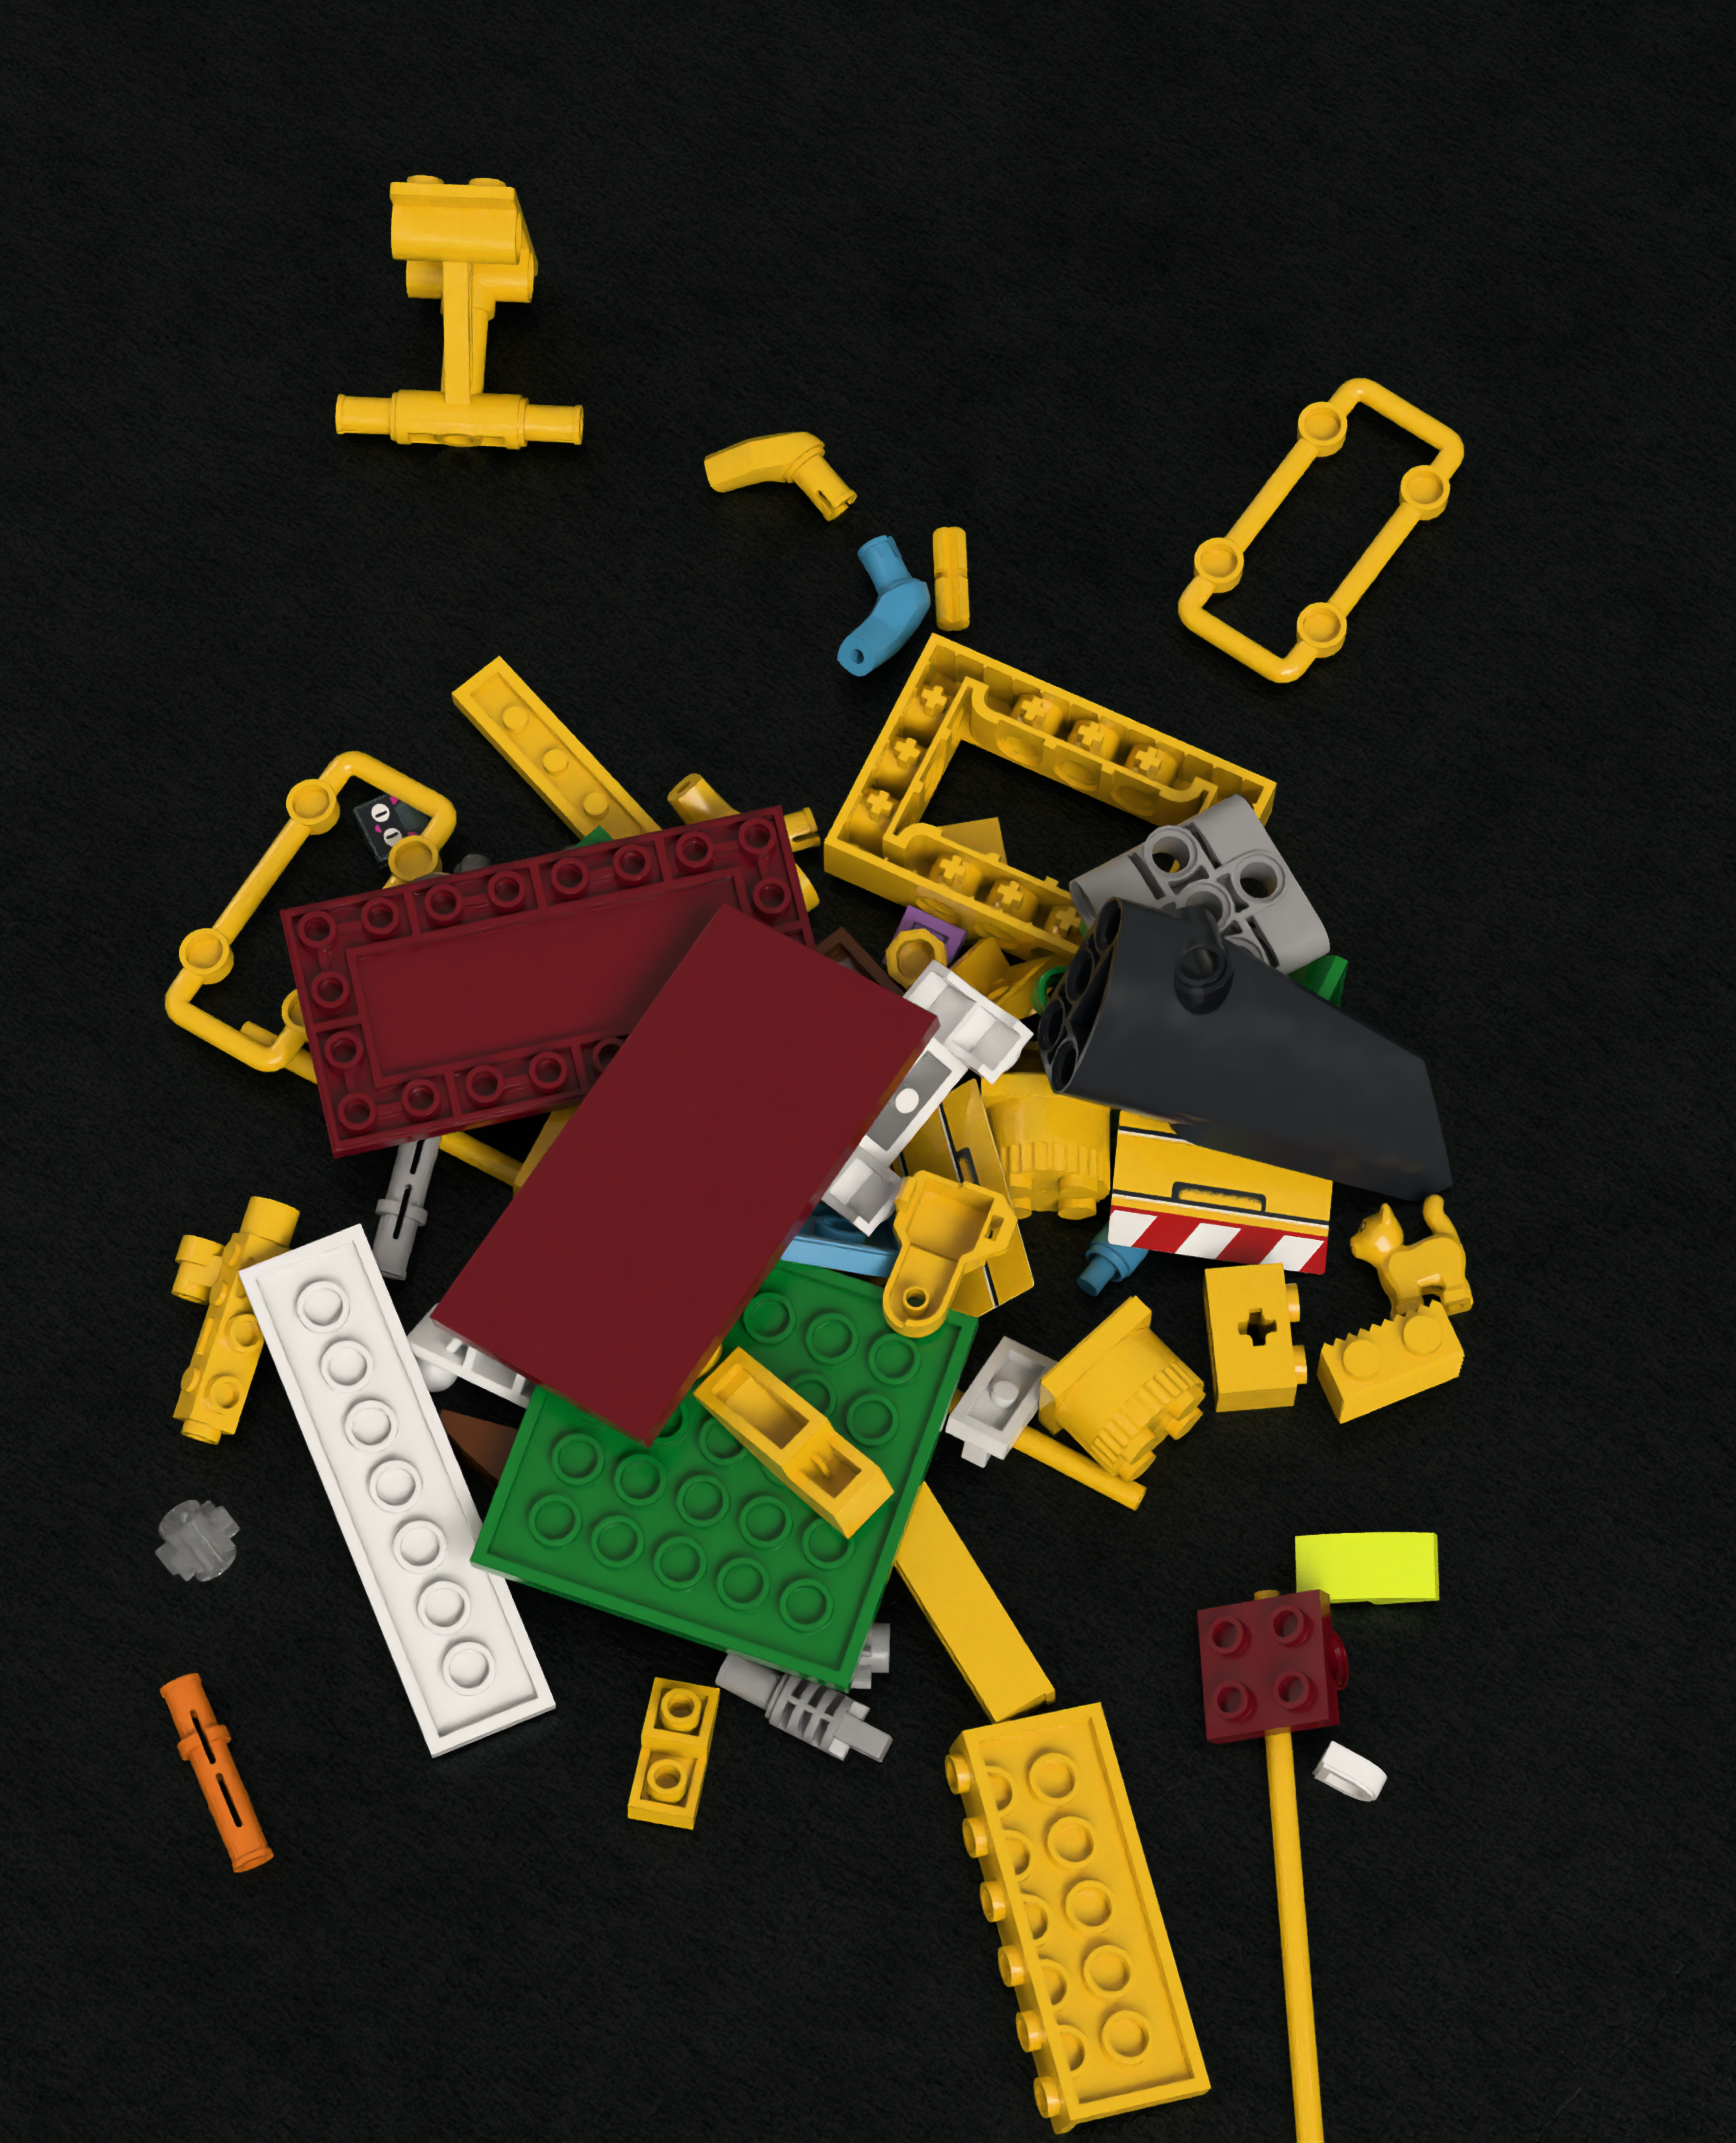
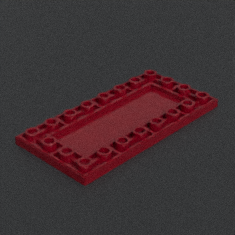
M781 805L280 910L333 1158L579 1106L723 902L817 952Z
M723 902L429 1316L433 1324L649 1449L941 1026L938 1016Z

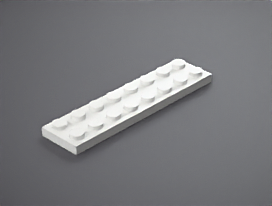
M361 1224L238 1271L432 1758L555 1709V1701L505 1578L474 1568L470 1564L469 1560L483 1524Z

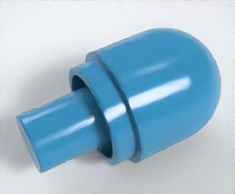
M1109 1221L1089 1243V1249L1086 1252L1089 1265L1076 1280L1079 1287L1091 1296H1097L1109 1280L1120 1282L1124 1277H1129L1149 1251L1148 1249L1110 1244L1108 1242Z

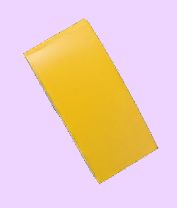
M655 1677L641 1734V1751L628 1802V1818L693 1830L720 1697L719 1688Z

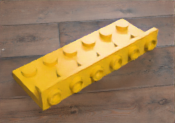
M1101 1702L962 1731L950 1747V1754L945 1757L946 1777L953 1794H961L967 1815L962 1824L963 1838L970 1857H978L985 1880L980 1886L981 1904L989 1922L996 1921L1003 1946L998 1949L999 1969L1007 1987L1014 1986L1021 2012L1016 2014V2029L1023 2050L1026 2053L1032 2052L1039 2077L1034 2080V2094L1040 2114L1043 2118L1050 2117L1055 2134L1069 2132L1078 2123L1204 2095L1211 2089V2085Z

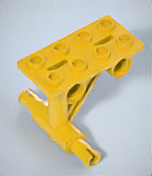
M416 175L408 177L406 183H390V199L393 204L391 226L392 256L394 260H407L406 287L408 297L441 299L440 313L444 316L441 391L400 389L399 392H393L392 398L353 397L339 394L335 416L337 434L390 435L392 441H397V444L402 445L430 443L455 447L497 446L514 450L526 447L528 441L563 442L581 445L584 418L582 405L529 404L528 398H523L522 395L483 393L488 321L494 318L495 303H530L533 294L534 277L538 273V261L515 189L506 187L504 182L492 178H475L470 180L468 185L444 184V181L437 177Z

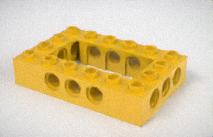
M932 632L824 841V871L907 908L910 905L965 930L969 936L980 940L993 937L1002 951L1027 962L1055 955L1061 966L1068 967L1084 938L1079 930L1081 916L1074 905L1071 894L1058 888L1059 881L1048 876L1045 881H1042L1001 863V856L989 851L987 856L943 837L942 829L933 825L919 823L961 739L1160 827L1166 825L1176 826L1234 794L1241 795L1249 803L1264 827L1272 812L1277 783ZM1176 859L1169 873L1181 871L1179 862Z

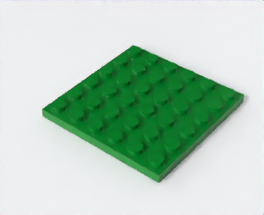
M779 1259L723 1340L721 1358L716 1367L709 1374L696 1379L649 1449L536 1384L469 1560L472 1567L849 1694L978 1330L979 1319L949 1309L944 1323L934 1333L919 1338L906 1337L894 1331L884 1318L882 1311L884 1287L819 1266ZM914 1297L907 1300V1303L913 1307H919L924 1304L923 1300ZM738 1346L824 1415L839 1435L881 1468L890 1483L894 1493L849 1539L843 1536L776 1477L693 1395V1392Z

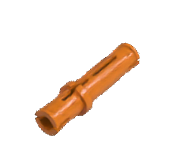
M199 1674L184 1675L160 1688V1693L166 1700L182 1740L178 1743L177 1748L181 1758L191 1762L207 1801L209 1811L214 1818L232 1860L234 1872L248 1871L269 1861L274 1855L266 1842L250 1802L248 1792L243 1785L227 1744L230 1742L231 1736L227 1726L218 1724L201 1685L202 1681ZM192 1719H197L215 1761L214 1764L209 1762ZM220 1781L225 1785L241 1827L235 1825L218 1784Z

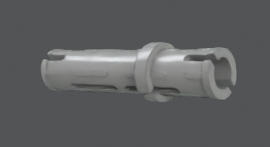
M442 1136L424 1139L414 1175L410 1173L418 1141L398 1146V1153L386 1198L378 1200L375 1213L381 1217L372 1253L382 1277L395 1280H405L406 1268L418 1226H425L428 1212L423 1209ZM408 1189L410 1193L398 1239H394L393 1233L404 1191Z

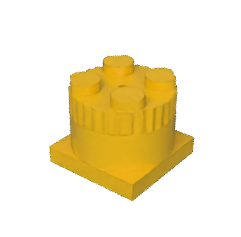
M1003 1072L994 1084L981 1077V1100L984 1104L1016 1218H1027L1032 1215L1034 1210L1039 1212L1058 1211L1060 1217L1071 1220H1081L1096 1215V1203L1105 1199L1110 1191L1111 1108L1054 1093L1050 1087L1046 1072Z
M1136 1295L1133 1298L1130 1296L1040 1378L1038 1421L1053 1436L1064 1428L1111 1476L1121 1475L1128 1483L1141 1476L1156 1458L1152 1450L1168 1434L1174 1440H1178L1194 1426L1203 1414L1197 1406L1206 1395L1203 1392L1204 1382L1150 1330L1152 1311Z

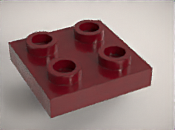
M1315 1589L1197 1610L1206 1737L1208 1741L1219 1745L1340 1724L1337 1691L1344 1690L1347 1686L1349 1665L1344 1644L1340 1636L1332 1630L1330 1597L1328 1593Z

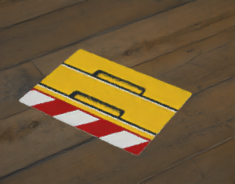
M971 1079L948 1093L888 1168L902 1179L908 1176L913 1177L914 1173L925 1170L958 1183L967 1181L1003 1194L1014 1213L984 1104L981 1100L976 1079ZM1018 1223L1005 1254L988 1258L985 1265L963 1275L951 1304V1310L977 1318L1034 1286ZM1001 1226L992 1229L988 1239L995 1241Z
M1120 1111L1108 1242L1120 1246L1250 1265L1283 1262L1284 1270L1322 1275L1325 1273L1333 1181L1200 1147L1178 1136L1166 1122Z

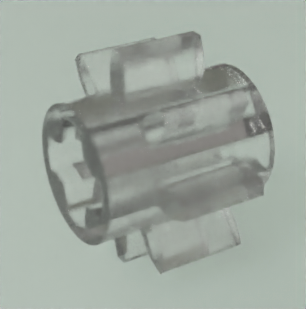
M188 1500L174 1507L162 1519L159 1525V1533L166 1543L160 1546L155 1551V1554L172 1575L179 1573L185 1581H189L193 1576L199 1581H208L223 1573L234 1561L237 1550L229 1538L234 1536L240 1530V1527L223 1506L216 1508L210 1500L206 1501L203 1505L197 1500Z

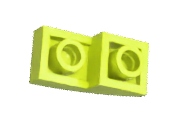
M1375 1532L1295 1536L1297 1593L1320 1589L1329 1594L1330 1604L1369 1601L1375 1605L1439 1600L1438 1542L1435 1533Z

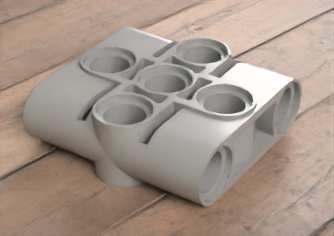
M1234 794L1176 826L1166 825L1157 828L1149 834L1144 843L1075 878L1069 883L1074 905L1088 929L1091 928L1107 900L1114 896L1169 912L1186 906L1202 907L1210 911L1214 916L1221 936L1285 975L1296 971L1330 951L1329 938L1320 918L1254 810L1238 794ZM1161 852L1173 856L1179 862L1181 871L1168 873L1159 869L1154 863L1152 854ZM1254 878L1260 881L1265 886L1268 897L1261 899L1248 895L1242 889L1240 879Z

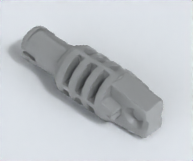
M732 1654L727 1655L716 1677V1685L766 1710L765 1718L769 1719V1724L842 1761L849 1749L852 1748L881 1763L893 1741L889 1734L864 1722L870 1710L868 1706L833 1688L788 1673L783 1675L770 1667Z

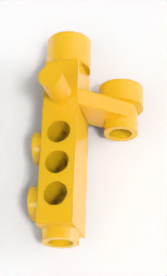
M250 1197L239 1233L232 1234L231 1240L226 1246L197 1236L183 1235L175 1258L180 1267L171 1293L194 1303L203 1305L210 1303L190 1366L184 1372L181 1380L182 1390L173 1415L174 1418L184 1421L181 1433L187 1437L218 1445L221 1434H235L265 1341L238 1271L292 1250L289 1249L300 1212L291 1206L263 1197Z

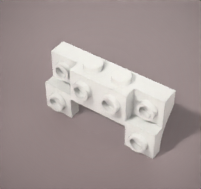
M934 959L904 994L903 998L937 1015L941 1026L821 1198L836 1213L868 1237L896 1209V1204H893L902 1178L888 1167L965 1072L970 1069L991 1084H994L1004 1071L1015 1064L1021 1054V1049L1034 1035L1018 1019L998 1007L958 975Z

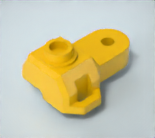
M921 1170L914 1173L913 1177L908 1176L902 1179L893 1204H896V1219L893 1224V1232L901 1250L885 1286L882 1299V1311L888 1325L897 1333L911 1338L928 1336L941 1327L963 1275L985 1265L988 1258L1005 1254L1018 1223V1219L1003 1194L967 1181L958 1183ZM1001 1226L996 1240L988 1239L991 1230ZM912 1297H918L923 1300L924 1304L919 1307H913L907 1303V1300Z

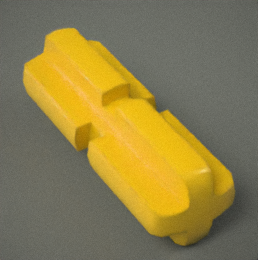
M941 527L933 533L936 625L943 631H961L968 628L970 624L966 533L960 527Z

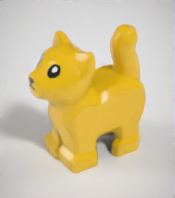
M1430 1195L1425 1198L1422 1209L1425 1222L1431 1229L1433 1236L1409 1246L1403 1245V1230L1387 1203H1383L1378 1213L1363 1219L1358 1232L1350 1239V1248L1354 1257L1370 1263L1377 1269L1380 1284L1391 1303L1390 1321L1392 1322L1396 1314L1405 1317L1408 1309L1417 1312L1420 1304L1424 1305L1422 1295L1425 1294L1439 1296L1447 1316L1466 1312L1473 1305L1470 1285L1465 1278V1251L1454 1225L1444 1213V1200L1439 1195Z

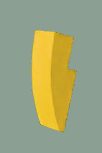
M739 1346L693 1392L695 1398L744 1447L847 1539L894 1493L879 1466L839 1435L824 1415Z

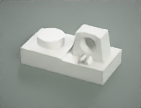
M1004 1336L948 1418L945 1432L964 1441L961 1457L982 1468L986 1466L990 1455L1004 1460L1024 1428L1039 1409L1040 1378L1058 1362Z

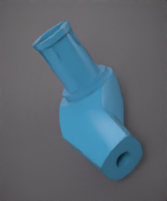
M886 535L876 537L865 543L857 553L860 561L869 573L879 596L868 618L845 638L838 651L837 660L846 670L856 676H865L895 655L919 627L931 605L926 582L912 578L892 536L888 538Z

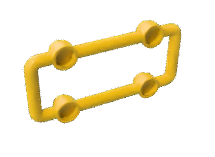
M1354 378L1344 382L1328 402L1313 403L1301 412L1297 429L1298 442L1225 538L1209 539L1198 547L1194 557L1195 577L1183 591L1178 601L1179 617L1190 631L1264 678L1276 683H1289L1297 680L1306 672L1315 658L1332 656L1341 649L1346 636L1347 615L1419 520L1436 518L1445 510L1450 492L1449 479L1458 469L1464 458V445L1460 436L1455 431L1385 387L1367 378ZM1358 402H1362L1435 447L1440 452L1430 466L1420 465L1406 472L1400 486V506L1328 602L1311 604L1300 613L1296 628L1297 643L1285 658H1280L1205 611L1202 607L1213 593L1227 592L1239 583L1243 573L1244 551L1314 459L1335 454L1342 448L1347 431L1346 417Z
M359 751L344 752L336 756L328 764L318 780H305L291 789L286 800V808L290 815L288 822L212 928L195 930L187 935L181 943L179 958L183 968L165 995V1010L168 1017L178 1026L256 1070L276 1072L285 1068L294 1059L304 1043L308 1042L297 989L293 990L283 1002L282 1018L286 1026L270 1047L262 1045L190 1004V1001L202 984L218 983L230 973L234 965V954L230 945L309 835L324 834L337 823L340 816V805L336 796L351 776L364 780L432 818L420 836L413 835L402 838L392 847L388 857L392 876L382 889L412 883L415 878L436 871L442 872V861L439 852L456 826V811L453 804L443 795L366 753Z

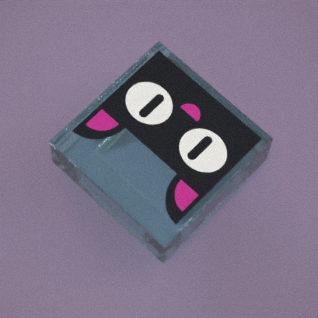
M387 793L353 808L355 819L381 869L389 865V853L399 840L413 835L420 836L429 823L424 813Z

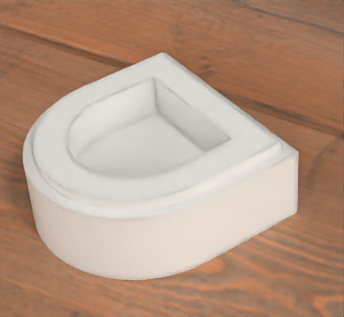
M1331 1741L1323 1752L1312 1773L1315 1775L1314 1778L1355 1799L1367 1802L1377 1799L1387 1779L1386 1774L1378 1766L1334 1741Z

